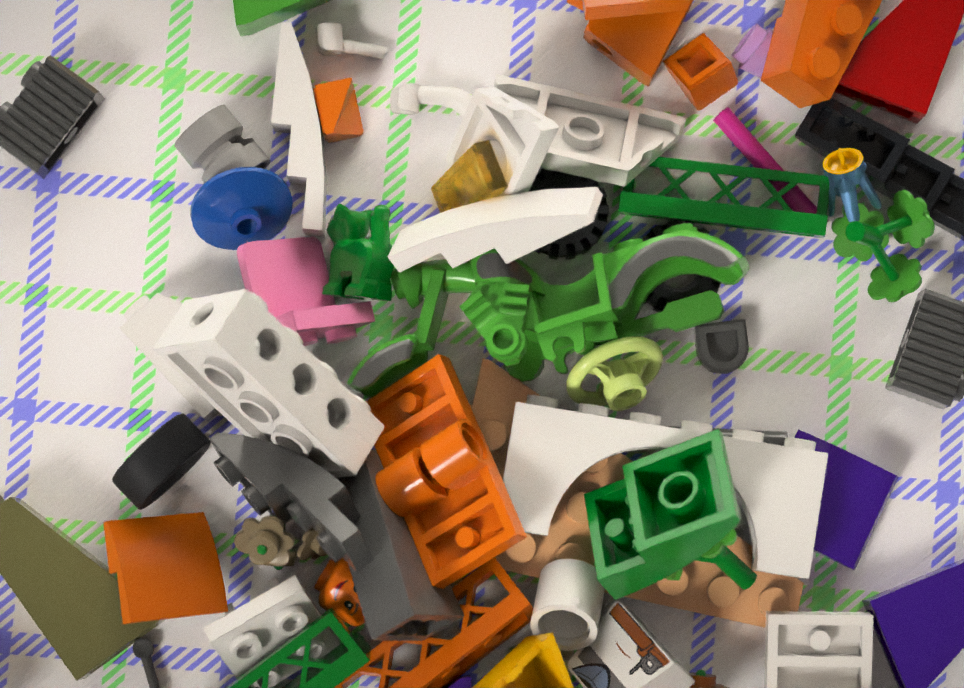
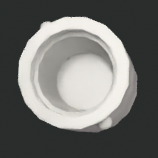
M569 558L557 559L548 563L541 570L530 623L533 635L553 632L559 650L564 651L580 650L588 647L596 639L605 588L598 582L594 566L585 561Z

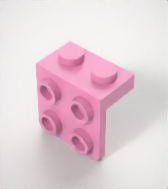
M316 237L246 242L237 248V257L245 289L261 297L266 302L268 311L283 326L292 329L302 338L303 346L317 343L320 338H326L327 344L348 341L357 337V328L375 322L371 301L336 305L334 296L322 295L323 286L329 282V274L321 242Z

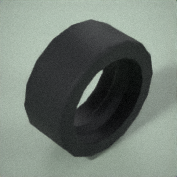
M184 413L176 415L156 430L125 460L112 477V482L139 510H142L161 497L195 465L209 448L210 440Z

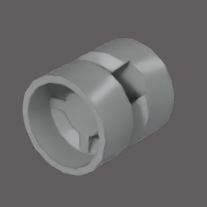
M225 104L219 105L202 115L179 136L174 144V147L192 169L202 168L204 170L201 178L204 183L226 170L239 167L266 169L271 162L253 138L243 139L241 137L243 126Z

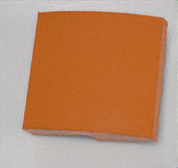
M204 512L103 522L109 574L117 573L123 625L228 612L219 557Z

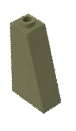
M0 495V574L76 681L87 678L135 643L136 640L142 638L165 621L158 620L123 625L117 573L109 574L108 566L22 499L10 497L4 500Z

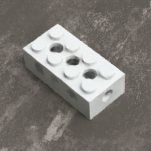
M247 289L185 300L153 347L171 367L244 436L263 439L293 450L312 460L335 478L357 475L385 427L371 413L369 404L361 397L352 394L337 379L335 370L328 364L319 361L302 345V338L292 329L283 326L268 311L266 302Z

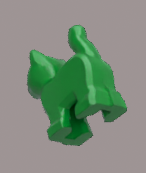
M343 204L337 205L326 229L334 247L330 254L329 282L323 286L322 295L355 300H364V298L378 301L392 300L390 278L394 265L388 258L392 249L390 244L389 207L380 204L375 206L374 210L355 211L350 210ZM369 230H370V232H371V237H370V238H366L367 235H368V233H369Z

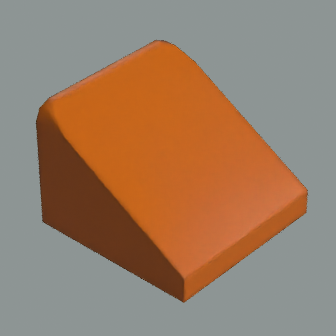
M702 33L663 60L666 69L697 110L704 109L738 84L732 62L705 33Z

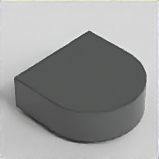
M745 319L706 323L693 327L698 360L708 371L716 374L731 373L738 369L746 360L749 344Z

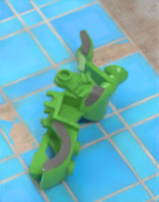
M683 223L664 230L663 235L646 241L638 238L629 239L616 244L611 253L604 255L602 252L593 254L594 269L581 280L568 285H551L543 282L537 273L519 258L506 264L495 248L455 268H452L446 259L420 262L400 273L397 269H393L391 281L398 299L406 298L412 309L418 307L424 300L416 334L399 336L376 347L357 365L347 384L362 395L372 398L427 362L428 351H434L448 295L451 293H471L459 308L486 340V348L495 360L503 363L512 377L520 382H526L540 376L544 369V360L546 359L553 362L558 373L567 374L569 370L565 359L572 351H575L577 354L583 353V355H586L595 348V345H602L618 338L644 336L667 328L678 332L721 319L725 312L720 295L712 290L669 302L662 312L639 319L636 318L648 295L658 285L670 278L685 274H696L711 277L724 285H735L747 274L750 269L749 263L739 251L720 238L698 232L697 228L693 227L691 223Z

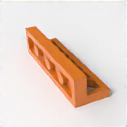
M494 557L452 588L458 602L466 596L465 605L459 604L465 615L463 616L462 628L459 634L451 640L433 638L432 635L424 641H382L371 650L368 663L334 688H346L362 675L380 677L379 688H445L529 624L533 607ZM495 574L509 595L492 608L474 606L477 587ZM473 614L482 615L471 624ZM404 643L422 645L420 661L416 667L409 672L391 670L394 651ZM431 646L440 647L430 655ZM383 660L382 669L373 668L376 664ZM390 678L399 679L388 687Z

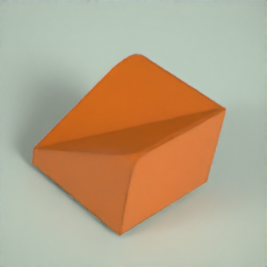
M352 78L315 85L313 90L325 141L333 143L363 135L364 130Z

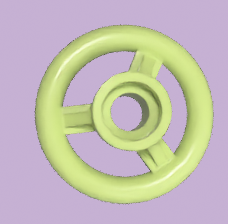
M629 336L606 342L588 352L573 366L566 381L567 393L577 404L608 405L613 411L630 409L645 398L647 394L645 387L656 377L662 366V350L655 341L642 336ZM638 352L626 359L606 361L622 353ZM588 373L598 376L601 380L597 392L586 391L582 388V382Z

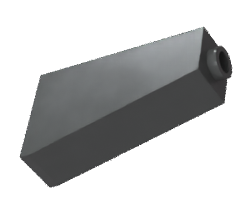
M371 450L356 476L336 478L346 487L360 514V517L352 524L360 531L374 558L371 563L358 573L349 565L367 629L373 641H424L465 615L450 585L444 589L432 586L404 517L395 514L382 499L376 486L375 476L377 472L383 469V465L377 451Z

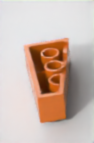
M785 0L782 16L776 19L760 81L798 108L830 100L882 0Z

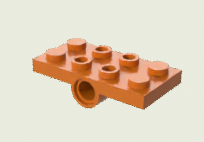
M441 354L436 355L366 401L371 407V413L385 426L374 444L383 465V469L377 472L375 476L377 489L386 505L395 514L404 517L433 587L444 589L527 538L449 357Z

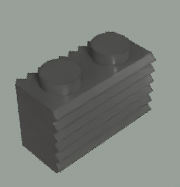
M51 55L46 58L44 63L36 61L26 71L20 83L24 89L15 98L13 104L6 101L0 106V147L43 179L105 100L100 91Z
M925 288L917 295L885 389L936 408L945 409L951 406L953 400L960 402L964 396V302Z

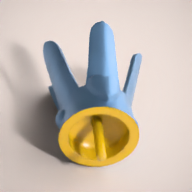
M838 148V150L826 156L823 161L824 175L829 179L828 214L830 217L835 212L836 196H841L848 221H859L857 184H859L874 208H882L880 199L865 173L867 165L863 160V154L859 150L854 148Z

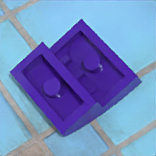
M798 429L794 438L816 442L815 451L828 453L813 552L855 570L898 480V476Z

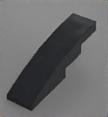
M832 97L830 100L811 106L796 131L795 138L825 158L833 151L838 150V148H854L859 150L863 154V160L867 165L865 173L875 190L892 200L895 193L901 190L909 191L914 199L922 198L926 202L927 210L934 225L964 241V179L955 175L954 168L911 146L910 139Z

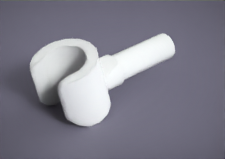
M320 23L315 30L316 49L323 56L329 57L343 53H354L384 59L386 47L354 40H343V28L340 23Z

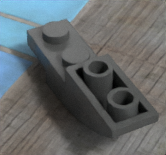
M216 433L209 438L220 457L213 462L215 467L232 487L238 482L243 485L244 489L241 491L243 496L260 516L268 511L272 516L279 518L283 524L293 518L305 532L313 527L319 533L316 539L326 554L334 562L343 558L357 573L374 560L360 531L352 524L360 517L346 487L327 470L293 450L263 439L228 433Z

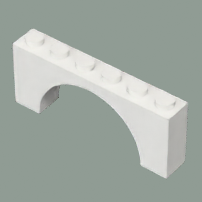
M527 395L526 403H515L503 483L525 533L547 536L553 514L560 499L576 478L599 461L623 452L667 449L711 432L713 425L682 420L681 429L661 426V416L630 412L629 420L609 417L610 408L579 403L578 412L558 409V399ZM733 429L732 437H723L735 496L745 515L752 543L751 569L753 571L809 579L828 453L815 451L816 442L785 437L784 446L763 443L764 433Z

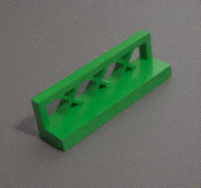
M658 157L648 167L659 168L671 184L658 195L634 193V178L625 187L623 186V191H621L618 212L621 215L677 220L680 222L689 221L697 224L824 238L826 235L829 179L823 175ZM667 169L687 172L675 180ZM696 172L710 174L721 188V191L708 201L693 200L688 197L680 185ZM718 175L738 178L726 186ZM747 178L759 179L771 193L772 197L759 207L744 206L739 203L731 193V190ZM769 181L789 184L777 192ZM797 184L819 186L816 214L792 211L782 196ZM675 189L682 198L667 197V195ZM726 195L732 204L718 203L717 201ZM777 201L783 210L770 209L768 207Z
M330 608L226 688H260L250 685L262 676V688H268L269 672L280 663L302 666L301 674L282 688H334L370 661L371 646L359 631L352 634L335 611ZM327 627H330L342 643L322 658L309 657L311 639ZM305 645L304 656L291 655Z

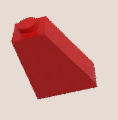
M903 0L860 42L834 93L917 124L927 114L964 15V0Z

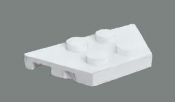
M496 74L493 86L555 121L559 128L541 164V168L624 187L682 137L687 118Z
M493 86L475 89L445 159L452 184L457 191L459 207L493 197L529 192L559 128L556 122Z

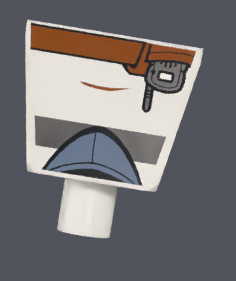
M619 600L609 608L599 621L596 639L588 647L577 650L568 661L567 666L568 670L584 688H689L696 682L642 620Z

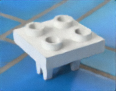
M296 575L280 583L277 576L267 581L271 588L270 590L237 609L232 602L227 604L228 612H224L225 616L203 628L210 644L236 679L322 615ZM327 627L311 639L309 657L322 658L340 645L330 627ZM305 645L291 655L304 656ZM278 664L269 672L268 688L274 687L283 679L301 670L302 666ZM263 676L250 686L262 688Z

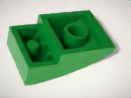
M719 428L622 465L624 479L584 494L597 580L615 600L648 587L687 566L709 551L739 523L740 515L723 433Z

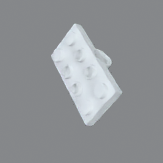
M766 611L764 688H872L873 615L870 612Z

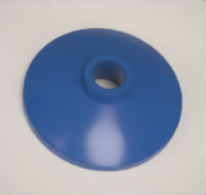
M239 167L215 175L200 187L191 203L190 217L195 232L203 241L217 248L237 250L240 245L246 242L270 240L275 237L287 224L292 213L293 201L288 185L277 174L258 167Z

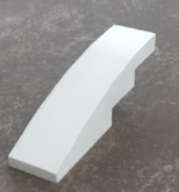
M281 22L271 124L275 132L291 133L286 176L290 184L306 185L302 230L307 236L325 237L327 175L322 127L312 81L292 23Z
M598 187L543 189L493 197L447 210L400 230L388 258L399 273L439 253L444 256L452 268H455L495 248L505 263L508 264L593 223L603 194Z

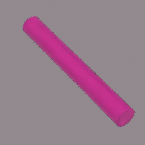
M729 107L713 119L716 125L754 168L784 171ZM769 181L777 192L789 184ZM798 185L782 196L792 211L816 214L817 207Z

